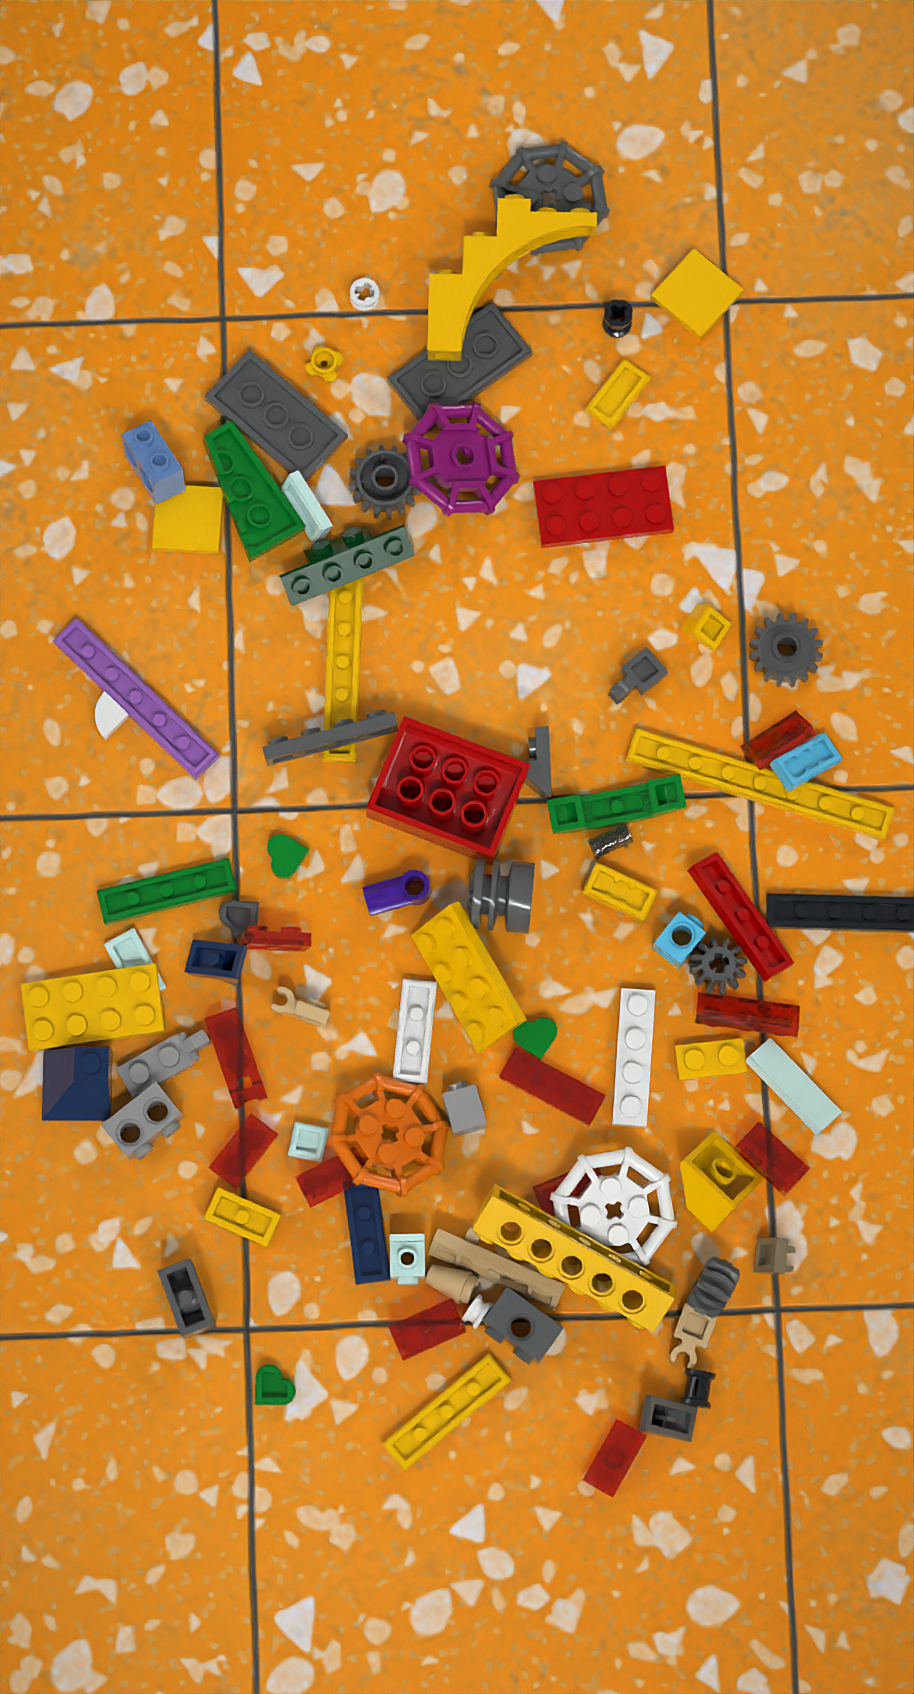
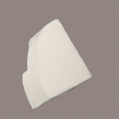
M104 691L96 704L95 721L100 734L106 740L129 718V714Z

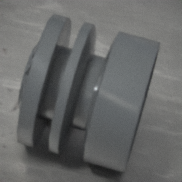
M477 858L469 880L467 910L473 927L479 929L481 914L488 915L487 930L493 931L497 916H504L506 932L529 934L535 863L513 861L508 876H501L499 860H494L492 875L485 874L486 859Z

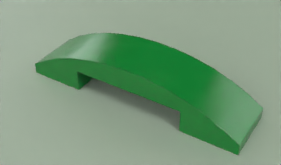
M680 774L647 780L646 784L585 796L576 794L547 800L553 834L613 827L655 818L687 808Z

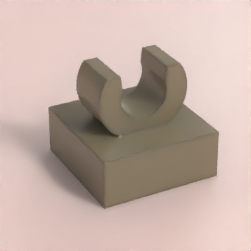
M778 1237L757 1238L753 1272L766 1275L785 1274V1272L794 1271V1266L786 1265L787 1253H796V1248L788 1245V1239Z

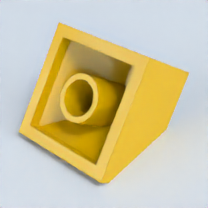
M715 1131L680 1163L686 1208L711 1232L764 1180Z

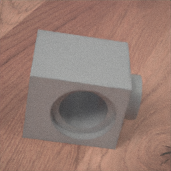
M467 1081L448 1086V1092L442 1093V1099L453 1137L486 1129L487 1122L476 1084L468 1086Z

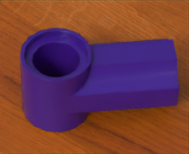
M410 870L402 876L362 887L370 916L409 905H422L429 900L432 894V886L427 876L419 870ZM414 880L422 881L425 885L424 890L418 895L407 893L408 884Z

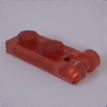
M237 1007L204 1018L235 1110L245 1107L244 1103L257 1099L259 1102L268 1099ZM250 1077L253 1086L239 1090L237 1081Z

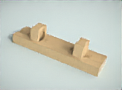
M471 1227L468 1229L464 1239L439 1228L437 1229L428 1252L429 1255L465 1271L473 1272L474 1275L503 1288L509 1287L515 1293L548 1308L556 1309L565 1284L542 1275L532 1263H529L527 1268L477 1246L480 1238Z

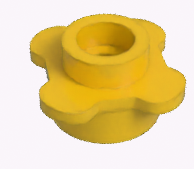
M322 345L315 346L312 350L311 362L306 364V372L310 376L318 375L323 377L326 382H333L337 378L336 370L338 366L343 363V355ZM326 361L328 364L327 366H322L321 363Z

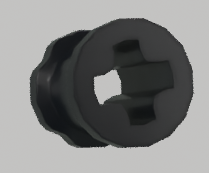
M614 299L608 302L604 309L603 329L610 337H624L631 330L633 308L625 300ZM612 316L616 318H620L621 316H623V322L620 319H616L615 321H613Z
M686 1368L684 1373L687 1376L684 1397L680 1398V1403L697 1408L710 1409L711 1403L708 1401L711 1380H715L716 1374Z

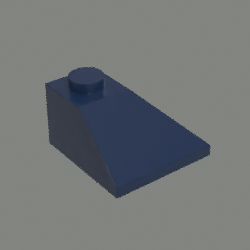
M72 1047L43 1052L42 1121H107L111 1117L113 1053L109 1047Z

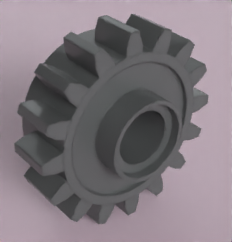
M379 445L378 451L372 452L370 449H367L364 459L359 457L355 459L358 469H350V477L354 481L349 482V490L357 491L353 495V502L359 503L363 501L361 506L363 513H366L371 508L374 510V518L378 519L381 512H386V516L390 520L392 519V511L397 510L403 516L405 515V504L410 507L415 506V499L412 495L420 496L421 491L415 486L411 487L408 482L410 474L407 452L401 455L397 453V446H393L391 450H385L383 445ZM381 477H390L394 480V483L391 486L382 487L377 484V481Z
M778 613L775 623L767 617L764 620L765 629L756 627L754 634L759 639H751L749 647L756 650L750 653L749 659L757 661L754 671L755 673L762 671L765 674V682H768L770 679L775 680L776 687H780L783 682H788L792 688L798 679L803 683L808 681L807 672L813 674L817 672L818 666L814 662H821L823 654L816 650L822 648L823 640H814L818 629L812 628L808 630L806 628L808 624L807 618L798 623L796 622L795 613L791 614L789 620H784L782 613ZM788 645L792 647L795 654L790 657L782 656L778 652L777 647Z

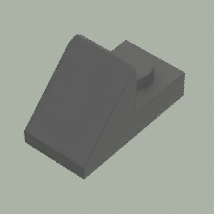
M549 726L535 727L534 737H528L529 758L535 757L536 760L523 761L531 764L524 783L543 800H551Z

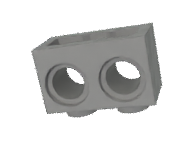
M154 1082L105 1121L102 1127L129 1161L134 1157L140 1160L154 1149L152 1143L163 1135L165 1138H168L182 1126L179 1121L184 1117L157 1082ZM163 1105L168 1109L166 1118L159 1122L152 1121L149 1118V1112L152 1107ZM130 1126L139 1128L141 1132L139 1139L134 1143H126L122 1140L123 1131Z

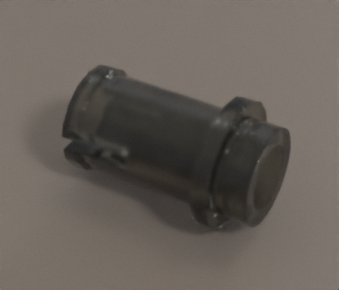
M617 823L614 825V829L588 839L589 846L596 859L621 847L629 848L628 844L632 843L633 839L626 824L619 826Z

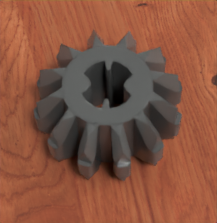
M711 937V949L703 942H700L697 948L701 954H691L690 960L698 965L690 967L689 973L692 975L701 974L694 983L697 987L701 986L705 981L709 983L706 988L707 994H711L714 986H718L720 995H725L726 983L731 989L736 990L739 984L735 978L744 979L746 976V972L738 967L746 965L747 959L743 957L735 958L742 950L739 945L735 946L731 951L727 949L730 944L729 938L724 939L721 947L718 946L716 937ZM714 959H720V964L723 962L726 964L722 973H716V968L711 970L710 966H712Z
M716 1256L710 1258L697 1276L688 1294V1305L703 1316L706 1315L710 1318L718 1316L735 1290L740 1277L739 1269L732 1266L733 1264L725 1259L721 1260Z

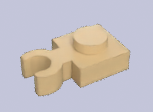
M685 1303L672 1336L682 1341L679 1346L672 1350L669 1361L674 1363L677 1354L686 1353L689 1356L687 1369H692L697 1360L694 1351L695 1347L706 1349L718 1316L714 1318L706 1315L703 1316Z

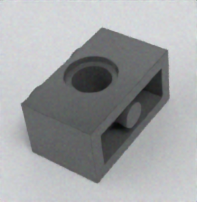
M190 1258L158 1270L183 1339L217 1327L195 1266Z
M509 1287L505 1288L482 1320V1323L487 1326L484 1332L500 1344L505 1339L515 1347L512 1353L527 1364H530L532 1360L539 1364L564 1328ZM524 1319L530 1324L531 1332L529 1335L523 1338L513 1335L510 1327L515 1320Z

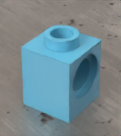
M679 911L654 942L652 949L677 969H680L697 948L698 944L704 939L706 934L702 929L704 925L692 914L688 913L685 916ZM678 930L685 931L689 934L691 941L684 946L677 945L672 939V934Z

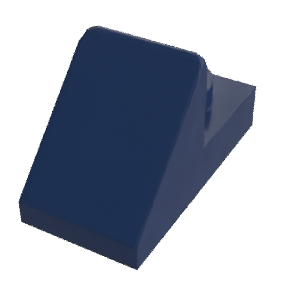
M193 940L184 972L192 976L219 979L236 986L240 980L248 947L237 944Z

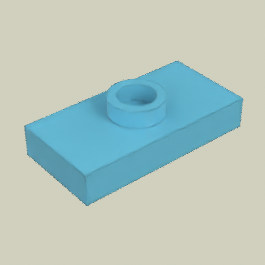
M822 732L774 759L769 765L786 790L790 792L839 764L843 758L826 733Z

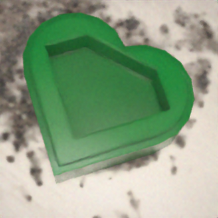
M283 834L272 836L267 843V851L272 858V872L280 879L293 877L309 853V849Z
M540 1018L534 1023L525 1021L513 1030L514 1042L539 1061H541L557 1036L556 1023L549 1018Z
M270 1364L260 1367L255 1377V1405L283 1406L293 1401L296 1394L295 1386L290 1380L282 1377L279 1368Z

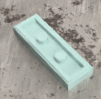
M771 1038L745 1060L816 1136L842 1113Z

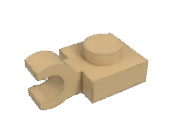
M278 987L277 993L285 995L288 1001L284 1006L272 1004V1011L277 1014L291 1015L295 1019L327 1030L331 1019L330 1011L325 1010L327 1005L309 998L306 1003L299 1000L296 1001L290 989Z

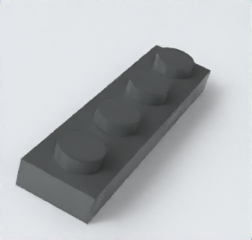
M379 710L367 714V719L354 722L353 719H345L334 723V728L321 731L319 727L307 729L301 732V737L288 740L287 736L271 739L268 741L267 746L262 747L266 764L271 766L395 733L398 731L394 712L386 713V710Z

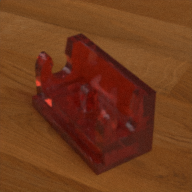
M760 1121L734 1148L751 1167L784 1197L811 1169L764 1127Z
M452 1298L388 1326L403 1361L466 1333L465 1326Z

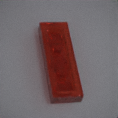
M698 992L695 1023L705 1024L710 1027L720 1026L740 1029L746 1032L771 1033L777 1036L797 1037L800 1019V1006Z
M517 1047L514 1048L499 1075L500 1080L590 1127L606 1097L601 1092Z

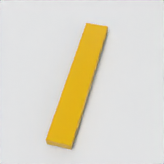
M363 577L329 591L324 730L334 728L333 724L341 720L353 719L354 722L358 721ZM357 743L324 751L322 755L323 763L356 764Z

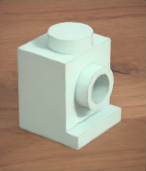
M390 1234V1278L398 1279V1285H418V1279H425L424 1234ZM404 1253H411L414 1256V1262L411 1265H404L401 1262V1256Z

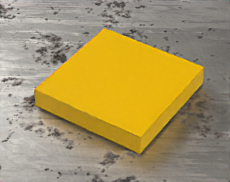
M693 248L651 294L650 299L701 340L743 294L744 289Z
M185 485V491L157 505L155 504L152 550L219 555L224 498L221 488Z

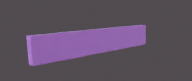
M75 618L53 640L54 645L103 692L105 691L129 714V717L195 780L220 757L203 738L79 619Z

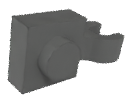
M645 647L621 667L620 672L625 677L610 689L611 692L608 696L616 705L622 702L634 689L643 696L665 678L668 671L651 651Z

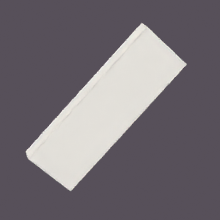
M403 979L393 1079L412 1084L421 1083L422 1085H427L437 982Z

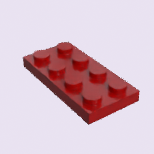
M665 465L533 481L541 548L674 533Z

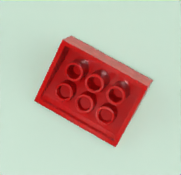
M403 716L367 804L366 817L475 860L477 858L486 859L485 863L493 866L531 764Z

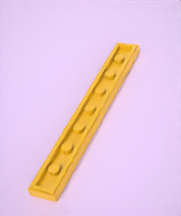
M638 728L635 729L625 761L670 776L680 774L683 780L883 842L886 839L895 809L891 806L810 781L788 792L771 769Z

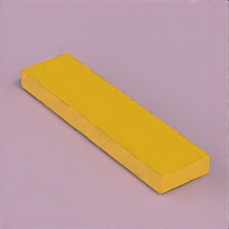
M490 1354L486 1355L382 1443V1445L405 1472L510 1383L511 1379Z

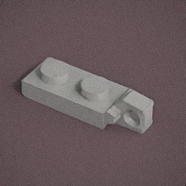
M204 1029L187 1037L185 1032H182L178 1035H173L116 1069L134 1099L154 1082L160 1085L194 1066L193 1063L200 1059L196 1052L207 1047L211 1042Z

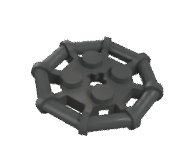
M561 141V144L529 148L520 146L496 179H491L489 187L493 192L496 220L498 198H504L510 194H518L524 196V199H531V211L548 207L556 209L557 212H570L575 208H585L590 210V212H597L598 227L602 220L608 218L610 214L602 176L604 170L601 165L596 166L568 146L566 141ZM557 157L554 166L544 164L535 168L531 162L532 160ZM564 160L571 163L585 173V175L579 178L573 176L562 168ZM524 166L528 174L518 186L509 184L519 169ZM591 184L593 205L583 201L582 187ZM555 194V199L558 203L556 205L550 203L545 206L543 204V195ZM590 236L574 237L549 243L531 251V255L538 257V254L573 249L580 251L584 248L583 244Z

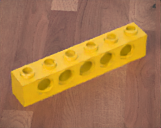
M497 1184L493 1186L474 1217L472 1230L476 1232V1235L481 1240L489 1244L496 1243L502 1246L516 1260L524 1261L525 1259L534 1264L540 1273L549 1278L557 1277L564 1281L573 1292L579 1295H589L596 1299L603 1309L621 1313L637 1328H647L654 1332L675 1300L676 1285ZM515 1222L521 1229L509 1231L503 1224ZM545 1239L551 1246L539 1248L534 1244V1241ZM568 1256H575L581 1260V1263L570 1265L564 1259ZM599 1273H605L611 1277V1280L600 1282L594 1276ZM629 1290H635L642 1296L637 1299H630L624 1293Z

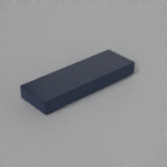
M353 1180L343 1181L356 1285L390 1281L379 1189L363 1184L357 1186L352 1182Z

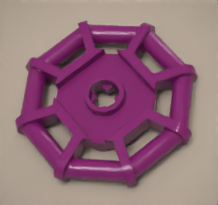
M475 401L472 404L439 405L437 402L428 405L426 413L409 433L404 434L402 440L403 444L406 445L410 474L408 482L410 486H415L442 510V514L446 516L456 513H484L485 515L494 513L496 505L512 485L518 483L520 478L519 473L516 471L512 444L513 433L511 430H505L480 408V403ZM448 418H466L467 423L450 424ZM437 423L441 430L433 440L423 437L431 426ZM476 423L480 424L494 438L483 437L478 432L480 429L476 426ZM496 446L500 447L502 466L497 464ZM420 448L428 451L430 468L425 471L422 470ZM458 450L462 451L463 456L469 457V461L464 465L459 463L455 457L458 454ZM491 475L499 477V482L489 493L484 484ZM434 476L440 486L449 489L448 495L443 494L427 479ZM474 491L478 499L457 500L458 492Z

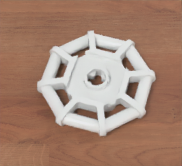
M627 1146L623 1150L584 1156V1154L577 1157L578 1161L557 1190L551 1192L550 1200L553 1201L555 1218L571 1226L567 1204L578 1206L580 1225L575 1227V1229L588 1234L608 1248L609 1246H621L630 1243L635 1252L623 1253L621 1255L639 1265L647 1266L650 1264L649 1260L672 1228L677 1227L678 1221L674 1217L669 1185L671 1177L668 1173L661 1172L634 1153L633 1148ZM620 1164L618 1173H613L609 1176H597L592 1169ZM628 1167H632L650 1180V1182L643 1186L636 1183L627 1176ZM585 1173H587L591 1181L580 1196L570 1195ZM653 1190L657 1191L660 1215L649 1212L647 1194ZM617 1201L620 1202L622 1214L619 1217L615 1215L612 1218L607 1217L608 1211L605 1205L608 1202L612 1205ZM648 1222L658 1224L641 1248L636 1240L638 1235Z

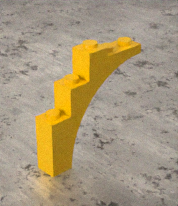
M510 194L504 198H498L497 236H490L486 232L471 233V236H463V274H456L453 270H439L436 274H429L428 360L461 361L463 341L472 312L480 297L494 279L514 261L546 244L574 237L596 236L597 212H590V210L585 208H575L570 212H557L556 209L548 207L531 211V199H524L522 195Z

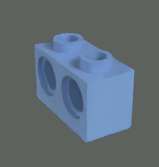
M151 420L121 434L124 456L156 505L185 491L183 469Z

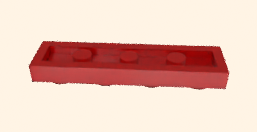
M718 852L697 862L687 870L764 982L794 964L792 958Z

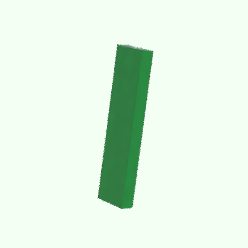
M229 858L96 892L104 924L109 925L236 893L237 889Z

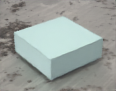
M295 1121L288 1156L322 1163L329 1128Z

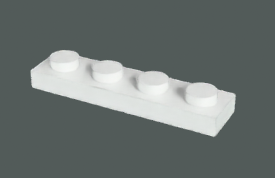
M621 988L612 1126L647 1127L656 990Z

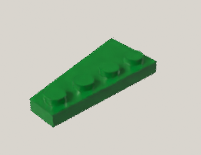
M232 420L204 435L203 443L249 563L305 530L306 525Z

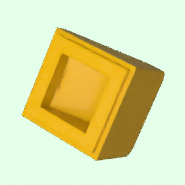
M698 603L680 630L706 648L715 651L732 623L709 604Z

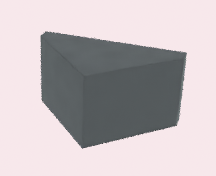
M646 1394L643 1399L638 1432L691 1442L697 1407Z

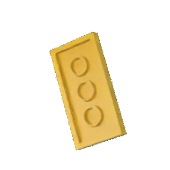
M459 901L447 906L411 935L477 1053L487 1050L527 1020Z
M156 963L21 984L28 1049L31 1053L166 1032Z

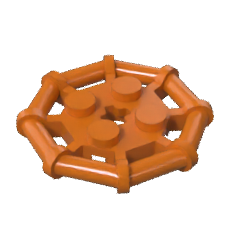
M375 1072L371 1074L370 1078L347 1092L336 1095L334 1098L336 1106L331 1134L327 1138L328 1147L334 1149L354 1179L352 1182L355 1185L371 1186L394 1192L398 1197L406 1196L409 1190L430 1177L442 1173L444 1170L442 1162L447 1131L451 1127L449 1121L444 1120L425 1092L424 1085L421 1083L415 1085L385 1077L380 1072ZM384 1091L409 1098L405 1104L398 1099L388 1100L385 1099ZM373 1093L374 1103L364 1109L355 1105V1102ZM415 1102L430 1122L429 1125H422L411 1109ZM348 1115L355 1119V1131L352 1135L344 1134ZM383 1128L391 1129L395 1133V1142H392L390 1139L383 1140L381 1137L384 1132ZM427 1135H433L430 1157L421 1152L422 1144ZM353 1145L365 1162L363 1166H361L348 1146ZM413 1161L421 1166L406 1177L402 1173V1168ZM381 1166L387 1168L386 1171L391 1172L392 1177L372 1173L369 1170L371 1167L377 1168Z

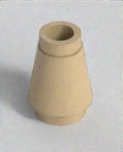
M434 1264L430 1267L425 1280L426 1284L431 1285V1287L459 1305L462 1302L468 1305L471 1304L480 1282L479 1278L473 1276V1272Z

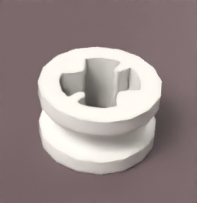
M361 278L353 282L350 287L349 297L353 307L359 311H369L377 305L379 288L374 281ZM364 288L370 289V295L374 296L372 298L366 297L365 301L359 300V294H355L356 292H362Z
M480 1294L475 1298L461 1319L464 1322L471 1321L473 1324L472 1328L475 1330L493 1306L491 1302H483V1296Z

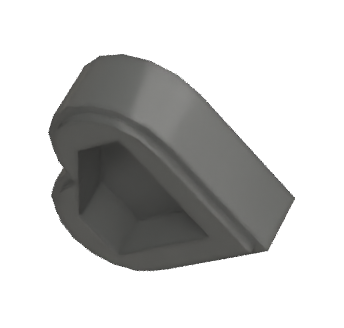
M230 900L220 906L218 912L219 919L223 925L231 928V933L235 939L247 942L254 938L258 925L259 902Z

